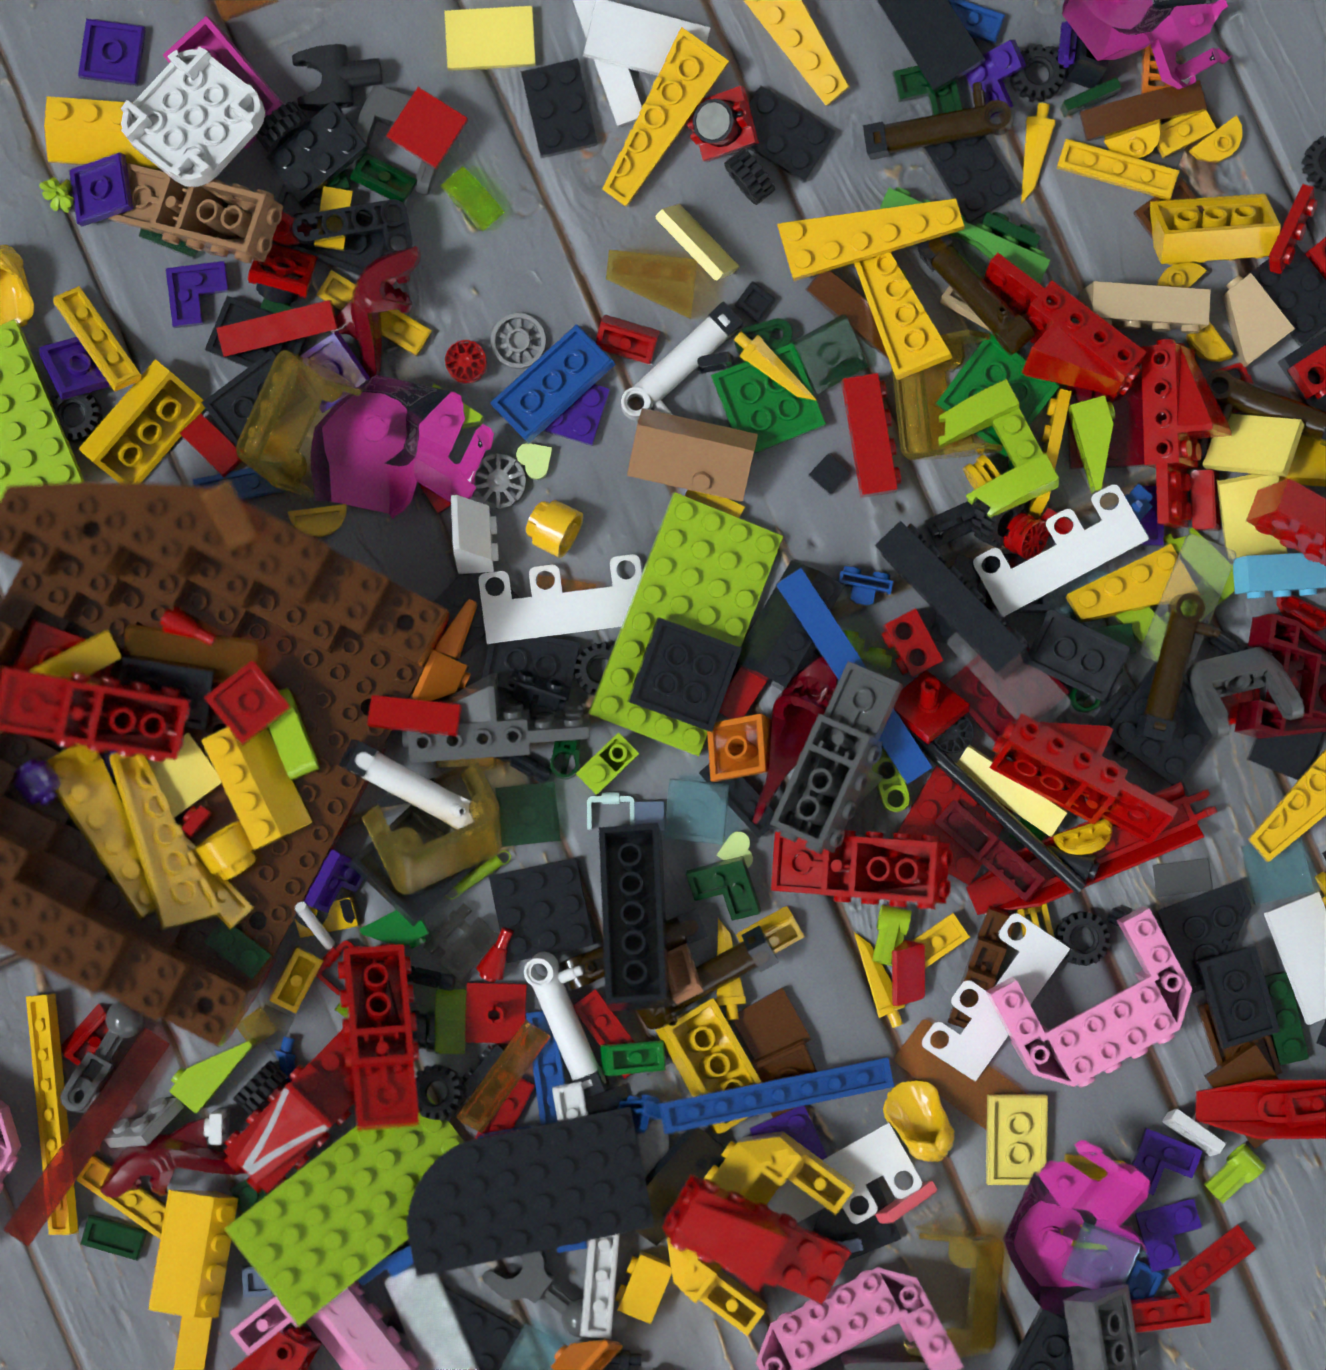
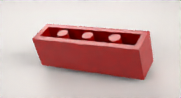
M878 373L843 378L841 385L860 498L895 493L898 490L897 485L901 484V474L899 467H894L892 456L897 455L894 438H889L887 427L892 426L890 410L884 409L882 398L887 397L885 381H879Z

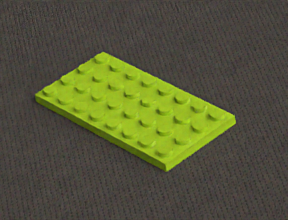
M674 492L588 714L699 757L707 737L706 730L627 702L656 619L659 617L741 647L783 536Z
M427 1093V1097H428L429 1101H430L431 1103L435 1104L434 1101L431 1099V1097H430V1096L428 1095V1093ZM420 1113L419 1126L357 1131V1126H355L224 1230L296 1325L300 1326L408 1239V1210L420 1179L437 1158L464 1141L447 1120H432L421 1116Z

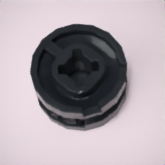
M964 715L935 738L933 742L945 753H958L965 750L971 744L974 737V728L971 721Z
M411 1010V1013L416 1015V1031H412L413 1042H418L419 1049L435 1052L436 1010H428L427 1013ZM427 1020H430V1042H427V1037H428V1022H427Z

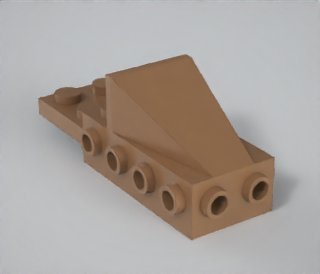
M127 163L134 209L109 217L108 219L116 223L162 234V240L171 244L179 245L180 241L186 242L187 247L198 251H205L210 255L227 258L228 254H233L235 259L251 264L252 260L265 262L267 253L272 246V238L276 227L281 220L283 205L273 200V194L260 189L253 192L249 188L235 183L232 186H228L215 178L209 183L198 187L184 186L173 180L165 172Z

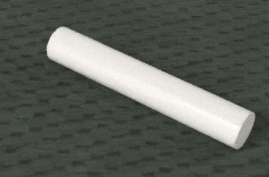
M299 902L295 906L296 912L324 948L331 949L335 944L333 938L305 902Z

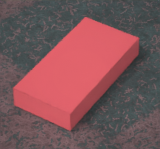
M933 1181L922 1182L919 1190L905 1198H897L878 1211L875 1216L879 1223H892L932 1196L938 1189Z

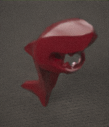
M417 246L378 257L368 264L356 281L351 300L336 316L339 329L330 331L334 333L338 330L340 334H347L358 340L360 345V364L370 378L379 375L381 370V312L399 309L401 313H408L411 310L412 301H410L409 295L406 292H402L401 288L394 289L393 285L396 282L403 284L410 281L411 272L417 267L421 259V252Z
M823 656L817 657L800 670L774 702L769 767L752 820L755 824H758L779 786L796 767L799 756L805 747L818 715L824 716L837 687L838 679Z
M201 1118L187 1123L170 1134H158L146 1146L127 1147L113 1163L103 1181L100 1192L106 1197H120L128 1191L138 1190L143 1181L141 1176L150 1175L152 1176L150 1178L152 1192L159 1194V1196L168 1195L167 1186L176 1167L215 1174L240 1175L246 1173L242 1169L236 1172L224 1161L228 1157L227 1154L208 1147L206 1137L204 1136L205 1118Z

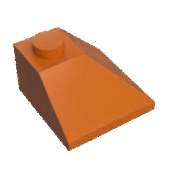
M432 650L411 699L439 702L455 694L460 689L466 688L471 674L467 672L469 666Z
M761 713L715 722L713 731H707L710 781L716 782L768 772L772 720Z
M608 1340L570 1343L569 1346L565 1344L554 1355L556 1361L551 1365V1368L553 1370H603L623 1346L619 1342Z

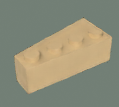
M1094 281L1080 291L1079 301L1113 327L1129 330L1152 328L1153 331L1158 332L1181 329L1182 333L1196 334L1199 333V330L1209 325L1211 289Z

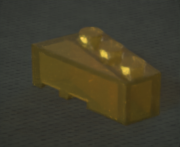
M609 250L606 280L691 319L698 262L695 259Z

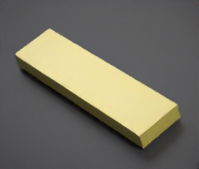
M969 745L957 764L998 802L1052 837L1069 811L990 769L992 759Z

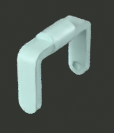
M602 792V796H591L588 798L587 830H592V802H602V804L630 802V825H635L633 797L620 796L619 792Z

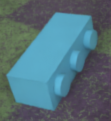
M1303 553L1251 555L1232 559L1235 594H1247V599L1265 598V593L1273 592V598L1291 596V591H1299V596L1318 595L1317 589L1326 588V566L1319 562L1307 560Z

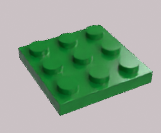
M989 332L936 401L935 405L946 412L971 396L1007 379L1020 403L1019 408L1027 424L1030 426L1059 388V385L1055 382L1028 377L1021 373L1026 360L1017 353L1009 355L1001 347L994 335ZM993 425L974 433V435L1003 457L1008 455Z
M791 343L773 350L778 358L814 396L794 344ZM747 361L711 375L731 428L758 434L754 454L826 426L816 400L795 396Z

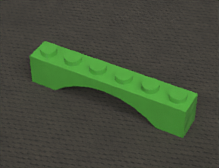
M896 187L895 190L888 188L879 209L932 201L926 199L918 201L911 197L912 194L899 187ZM962 215L965 229L948 234V236L963 240L977 248L989 260L997 253L1001 254L1039 284L1050 263V259L1045 258L1046 254L1043 251L1030 247L1029 250L1019 246V242L1012 237L1003 235L1001 238L992 234V229L983 224L976 223L974 226L965 222V217Z

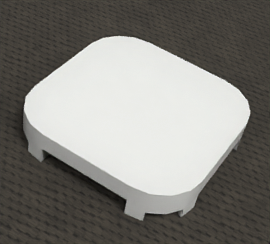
M199 46L197 50L189 49L180 53L177 49L167 56L171 61L169 65L133 103L126 100L121 108L123 111L121 131L134 148L173 180L190 187L207 184L217 177L255 136L262 126L265 116L263 102L250 84L244 83L211 57L207 50Z

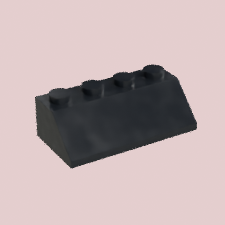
M791 560L779 582L799 568H802L829 611H831L845 585L819 570ZM777 586L741 645L742 649L736 665L782 691L787 687L813 641Z

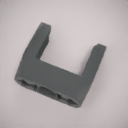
M373 86L355 127L368 146L370 145L377 122L393 126L411 96L381 86ZM363 155L348 166L347 169L354 170ZM421 161L416 175L418 181L416 192L429 195L438 168L436 170L424 161Z
M1255 647L1194 663L1187 670L1186 675L1195 704L1214 738L1228 736L1230 732L1227 719L1228 711L1220 697L1266 686L1284 718L1293 720L1303 717L1304 708L1299 693L1282 664L1265 648Z

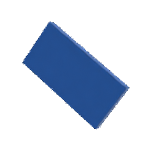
M576 324L493 399L490 404L529 444L616 364Z

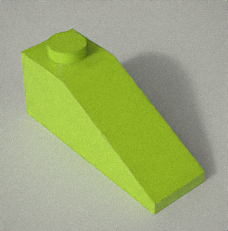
M1105 395L1072 404L1068 407L1067 411L1091 494L1097 493L1102 489L1113 428L1112 419H1115L1113 404L1111 401L1107 402Z
M254 1037L198 1061L187 1069L181 1067L171 1079L174 1085L169 1092L197 1114L205 1107L258 1040Z

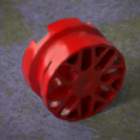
M461 340L452 344L447 350L445 365L454 380L463 384H471L480 380L485 374L487 359L483 349L477 343L470 340Z
M1020 513L1007 526L1010 531L1008 536L1004 535V545L1009 551L1029 560L1042 552L1049 537V530L1044 521L1040 519L1035 520L1030 514Z

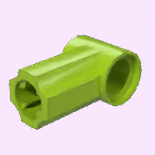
M886 904L881 905L876 927L878 935L872 958L873 962L892 966V951L903 942L904 936L907 935L911 910Z
M1246 1143L1241 1144L1232 1151L1226 1159L1227 1163L1204 1183L1208 1190L1222 1204L1245 1183L1247 1184L1255 1180L1266 1168L1263 1161Z

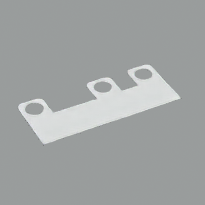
M1110 485L1092 496L1091 501L1102 521L1085 530L1071 509H1065L1050 517L1046 521V527L1057 545L1011 569L1002 551L998 548H992L974 559L973 565L1003 617L1149 540L1119 486ZM1108 492L1115 493L1119 498V504L1112 510H1105L1100 505V498ZM1061 517L1070 518L1073 521L1071 532L1068 534L1057 533L1054 528L1057 519ZM988 556H996L1000 560V568L995 573H986L982 569V561Z
M631 554L615 556L610 560L613 585L611 587L562 593L560 571L556 565L533 567L529 571L532 597L512 599L509 575L506 572L497 571L481 574L478 581L487 644L622 627L642 575L639 557ZM627 560L634 564L635 574L632 578L622 579L618 576L616 568L621 561ZM541 571H549L554 575L555 583L550 589L543 590L537 586L536 576ZM492 577L500 578L504 583V591L498 596L489 595L485 589L487 580Z
M1015 913L999 931V937L1018 950L1019 953L996 985L1011 977L1019 983L1031 1005L1070 948L1020 914ZM1014 922H1021L1026 927L1025 936L1018 941L1010 939L1007 933L1008 927ZM967 980L956 991L951 999V1003L955 1008L972 1018L961 1035L941 1022L934 1023L922 1039V1046L976 1082L1009 1034L991 1003L986 990ZM966 989H973L978 993V1002L973 1007H964L960 1002V995ZM939 1030L945 1031L949 1036L947 1046L942 1049H936L930 1043L931 1035Z
M890 1123L822 1160L856 1185L854 1191L842 1206L849 1220L854 1224L866 1220L877 1212V1205L866 1187L867 1183L883 1175L894 1196L899 1199L907 1197L922 1186V1180ZM900 1171H908L913 1176V1185L908 1190H900L894 1183L895 1175ZM786 1180L779 1187L767 1204L772 1211L779 1214L786 1213L794 1217L798 1222L825 1208V1206L790 1180ZM855 1196H863L868 1200L869 1209L864 1215H855L850 1209V1201Z

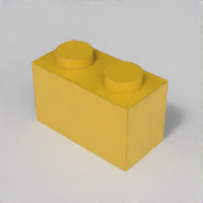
M640 1251L638 1257L632 1256L626 1273L631 1274L626 1285L620 1284L614 1300L619 1302L617 1311L651 1324L672 1274L670 1262Z

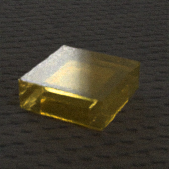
M261 1006L242 1019L237 1026L245 1040L251 1038L257 1040L252 1049L278 1031Z

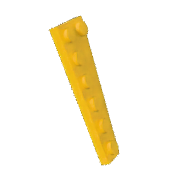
M743 0L826 106H829L850 88L802 0Z
M683 27L679 30L665 59V63L656 77L652 89L639 112V116L624 143V147L619 153L602 188L604 192L626 208L730 63L729 60Z
M956 198L777 224L793 281L965 229Z
M891 252L854 263L897 380L952 358L949 349Z
M76 744L75 748L69 747L47 760L61 781L59 788L55 792L140 920L156 909L125 808L100 753L88 750V746Z
M1326 749L1249 836V842L1266 862H1270L1326 815Z
M117 753L111 754L109 759L161 929L219 915L221 913L220 906L206 878L202 877L196 865L197 860L193 852L189 851L183 839L184 834L169 810L170 806L159 789V783L145 755L136 754V757H126Z

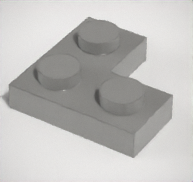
M158 1098L149 1105V1110L142 1117L134 1119L122 1118L116 1121L104 1140L109 1148L146 1146L184 1106L177 1098Z

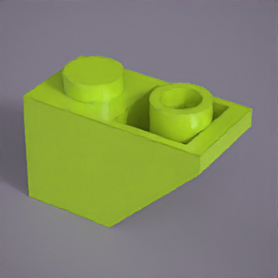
M618 732L576 775L598 795L639 753Z

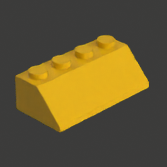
M47 96L44 129L49 163L85 165L121 152L126 157V163L162 171L136 150L121 131L123 116L121 108L125 102Z
M1265 194L1150 202L1153 246L1160 264L1174 265L1183 262L1202 263L1210 260L1263 258L1269 256L1280 233L1281 225ZM1201 205L1204 208L1203 215L1196 206Z
M155 359L141 375V380L134 383L80 446L79 450L117 482L142 483L181 437L179 433L205 409L202 404L204 400Z
M228 727L201 740L254 850L260 849L313 823L293 780L289 778L268 728L264 729L244 746L241 745Z
M714 998L677 1016V1024L675 1026H669L667 1022L664 1026L655 1030L660 1040L664 1041L665 1049L693 1097L762 1083ZM746 1118L709 1126L714 1134L724 1133Z
M169 1189L148 1310L192 1318H218L231 1245V1238L224 1229L235 1221L238 1198L218 1191Z

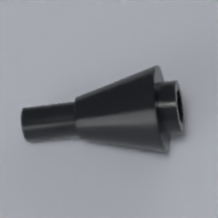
M1048 845V848L1085 882L1089 878L1095 879L1101 863L1096 862L1097 855L1069 854L1059 848Z

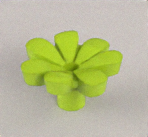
M52 177L39 184V187L44 190L42 192L43 197L46 200H52L50 207L54 211H58L60 207L66 213L70 211L71 205L74 202L73 198L68 195L72 190L71 181L66 179L60 184L56 178Z

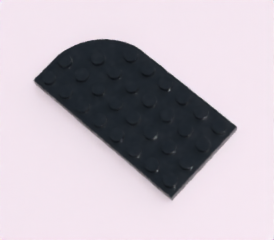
M629 1106L468 1140L447 1150L437 1158L420 1179L408 1210L407 1234L416 1278L655 1227L631 1108Z

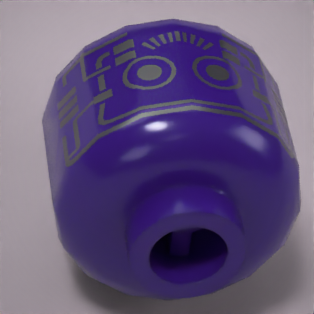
M33 759L15 772L17 777L14 780V784L28 804L40 802L44 806L58 796L55 791L59 788L61 781L47 761L38 762L36 759Z

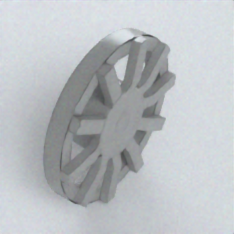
M514 313L507 315L499 320L493 328L491 334L493 353L507 367L515 369L527 368L538 360L545 350V332L541 324L527 314ZM517 319V328L512 329L508 321ZM522 319L531 322L525 330L521 329ZM503 324L509 331L508 335L498 332ZM535 325L539 333L529 336L528 333ZM496 336L506 339V343L496 345ZM541 338L540 347L530 343L531 340ZM508 347V352L502 357L498 350ZM528 348L538 351L534 358L527 351ZM513 352L516 353L515 363L507 361ZM520 353H524L529 361L520 363Z
M498 453L488 455L481 460L475 473V480L476 476L486 479V482L479 485L474 483L476 489L473 493L480 503L488 505L489 508H508L517 503L525 491V472L520 463L511 456ZM496 459L495 470L491 468L488 461ZM501 459L510 461L504 470H501ZM483 464L489 471L488 475L478 472ZM514 464L519 472L508 475L507 472ZM521 476V486L510 483L511 479ZM488 487L489 490L482 498L477 490ZM509 487L519 490L514 498L508 491ZM492 493H496V504L487 501ZM504 493L509 502L500 504V494Z

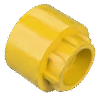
M553 500L550 503L542 501L538 503L529 517L526 525L527 536L532 538L534 546L558 558H562L569 551L580 531L583 513L558 500Z
M240 820L217 831L195 848L210 873L215 874L218 872L220 877L225 880L239 874L256 861V857L252 852L253 847Z

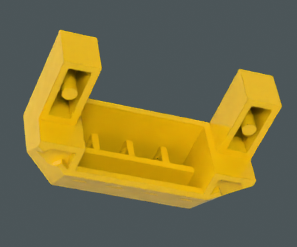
M783 1131L741 1137L737 1144L731 1140L721 1154L726 1158L719 1168L713 1165L705 1176L706 1179L715 1182L722 1189L729 1192L734 1190L742 1194L747 1200L754 1203L758 1201L765 1205L768 1204L779 1187L788 1179L835 1215L856 1186ZM668 1238L667 1244L673 1282L695 1304L700 1300L748 1336L765 1313L768 1305L723 1272L720 1263L715 1261L707 1263L698 1258L695 1252L688 1249L685 1252L679 1251L669 1244L670 1240Z

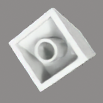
M451 495L453 551L458 574L494 572L493 561H499L498 544L492 543V534H497L496 516H491L488 505L459 495Z

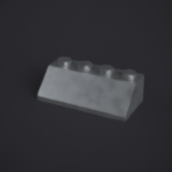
M1128 1285L1082 1291L1064 1300V1313L1067 1319L1074 1370H1141Z

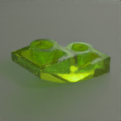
M463 166L440 185L454 204L464 210L479 231H484L505 213L489 192Z
M842 630L863 662L884 669L891 667L892 656L886 655L885 649L869 647L868 651H863L865 639L859 638L860 633Z
M436 989V1054H465L466 989H453L452 991Z

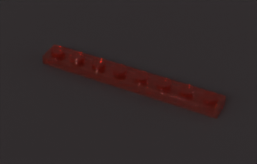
M144 1027L4 1226L3 1230L28 1247L170 1046L169 1043Z

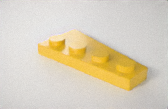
M1064 389L1059 390L1056 398H1050L1046 415L1051 417L1049 425L1045 424L1041 436V442H1044L1042 452L1043 454L1046 453L1054 470L1057 464L1072 392ZM1051 491L1032 499L1027 514L1032 515L1035 519H1039L1049 500Z
M1169 544L1068 593L1066 599L1079 623L1114 616L1117 613L1130 610L1138 611L1158 604L1166 605L1170 603L1172 598L1180 594L1194 593L1199 596L1200 593L1172 544Z

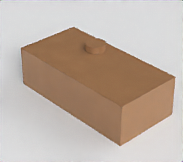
M642 408L636 428L627 476L743 502L758 434Z

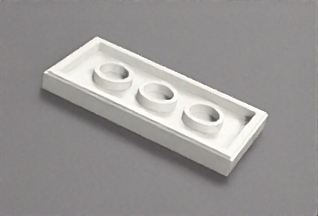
M596 0L583 56L658 76L681 27L705 44H707L710 27L609 0Z
M1314 892L1264 912L1306 1025H1311L1326 1018V908L1320 893Z

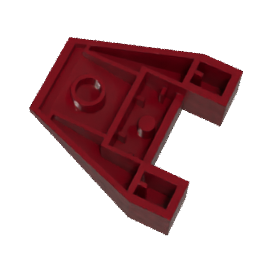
M1274 613L1252 617L1248 646L1265 648L1282 664L1301 697L1304 714L1303 717L1293 720L1284 718L1267 690L1265 701L1255 700L1239 703L1234 732L1258 739L1326 732V641L1294 619Z

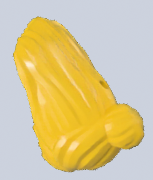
M7 244L0 245V325L16 319L19 321L20 326L23 327L27 325L33 316L34 302L23 268V259L16 253L13 247Z
M915 1080L897 1083L888 1092L887 1099L884 1102L883 1113L885 1119L896 1129L901 1139L909 1148V1153L915 1159L927 1162L942 1161L953 1147L954 1129L950 1126L948 1117L942 1107L938 1090L931 1083Z

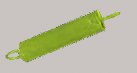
M506 850L500 851L499 854L502 852L509 854L507 862L503 864L497 855L493 856L469 873L455 887L458 892L457 896L449 898L446 895V897L452 900L460 896L473 885H476L489 874H492L495 870L508 863L511 859L510 853Z

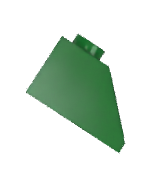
M397 910L359 929L361 934L389 944H404V946L409 944L411 949L426 942L425 935L431 933L424 918L413 926Z

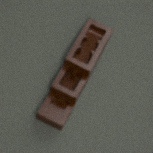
M1197 80L1195 83L1181 89L1171 86L1083 110L1079 114L1085 139L1089 141L1158 119L1163 123L1176 117L1203 112L1207 109L1201 82Z
M831 271L818 274L805 290L846 328H850L868 346L876 349L889 361L868 301Z
M988 906L959 987L967 980L974 982L986 991L994 987L997 973L1007 950V943L1000 939L999 931L1012 913ZM1016 922L1008 927L1007 933L1009 938ZM966 989L960 995V1002L964 1007H973L979 999L978 993L973 989ZM952 1006L948 1023L965 1029L972 1018Z

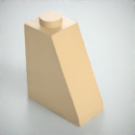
M1251 273L1244 279L1241 275L1234 278L1226 285L1229 290L1222 296L1238 362L1242 363L1244 367L1248 366L1295 329Z

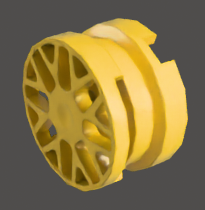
M984 454L976 458V463L973 465L969 463L963 467V472L974 490L1000 476L998 470Z

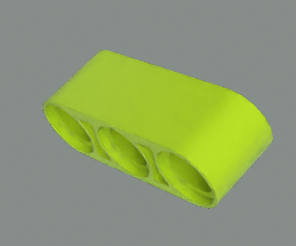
M287 687L278 692L290 705L291 709L269 725V729L289 778L293 780L318 770L319 764L293 696Z
M882 748L881 756L878 762L873 764L871 770L879 774V765L883 762H888L893 766L894 773L889 779L882 778L876 788L883 807L891 812H900L909 804V793L904 779ZM893 790L899 791L903 796L902 804L896 808L889 805L887 800L888 794Z

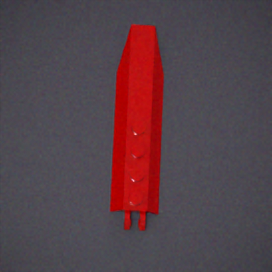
M1180 782L1152 794L1165 799L1169 804L1178 808L1174 818L1152 844L1111 823L1112 835L1110 841L1102 849L1091 853V855H1097L1096 862L1101 863L1095 879L1089 878L1085 887L1204 838V834L1197 821L1217 813L1216 806L1206 807L1194 814L1190 804L1206 799L1210 795L1209 790L1204 789L1187 797ZM1084 822L1063 832L1090 824V822ZM1053 836L1041 840L1047 847L1052 845L1059 848L1054 843ZM1026 847L1015 851V853L1048 880L1028 903L990 870L966 887L977 915L986 914L988 906L1003 911L1039 907L1074 891Z
M1326 1079L1255 1080L1196 1091L1195 1121L1256 1139H1326V1123L1288 1128L1284 1100L1285 1093L1326 1088Z

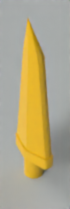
M1038 103L1036 117L1027 116L1021 204L1036 187L1053 128H1055L1056 120L1048 119L1050 105L1046 103Z
M741 331L735 337L734 341L744 349L739 355L744 361L749 362L795 396L817 401L759 335L751 340Z
M719 918L717 955L734 947L731 933ZM740 977L717 989L716 1003L719 1007L726 1006L727 1021L738 1020L737 1005L746 1004V996H744Z
M854 932L878 1017L887 1015L892 1028L904 1024L898 1010L906 1007L905 1004L893 1006L892 981L883 965L872 961L874 949L871 944Z

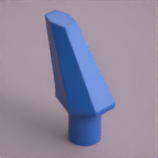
M284 1036L280 1050L275 1049L274 1052L279 1068L289 1076L295 1067L296 1055L291 1053L295 1039ZM287 1077L284 1081L290 1083L292 1080Z

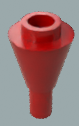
M177 605L172 610L167 608L160 621V625L164 626L163 633L192 639L196 638L210 646L214 644L217 635L201 628L196 621Z
M502 927L496 944H493L476 966L482 979L496 982V980L504 978L507 946L513 934L511 929Z

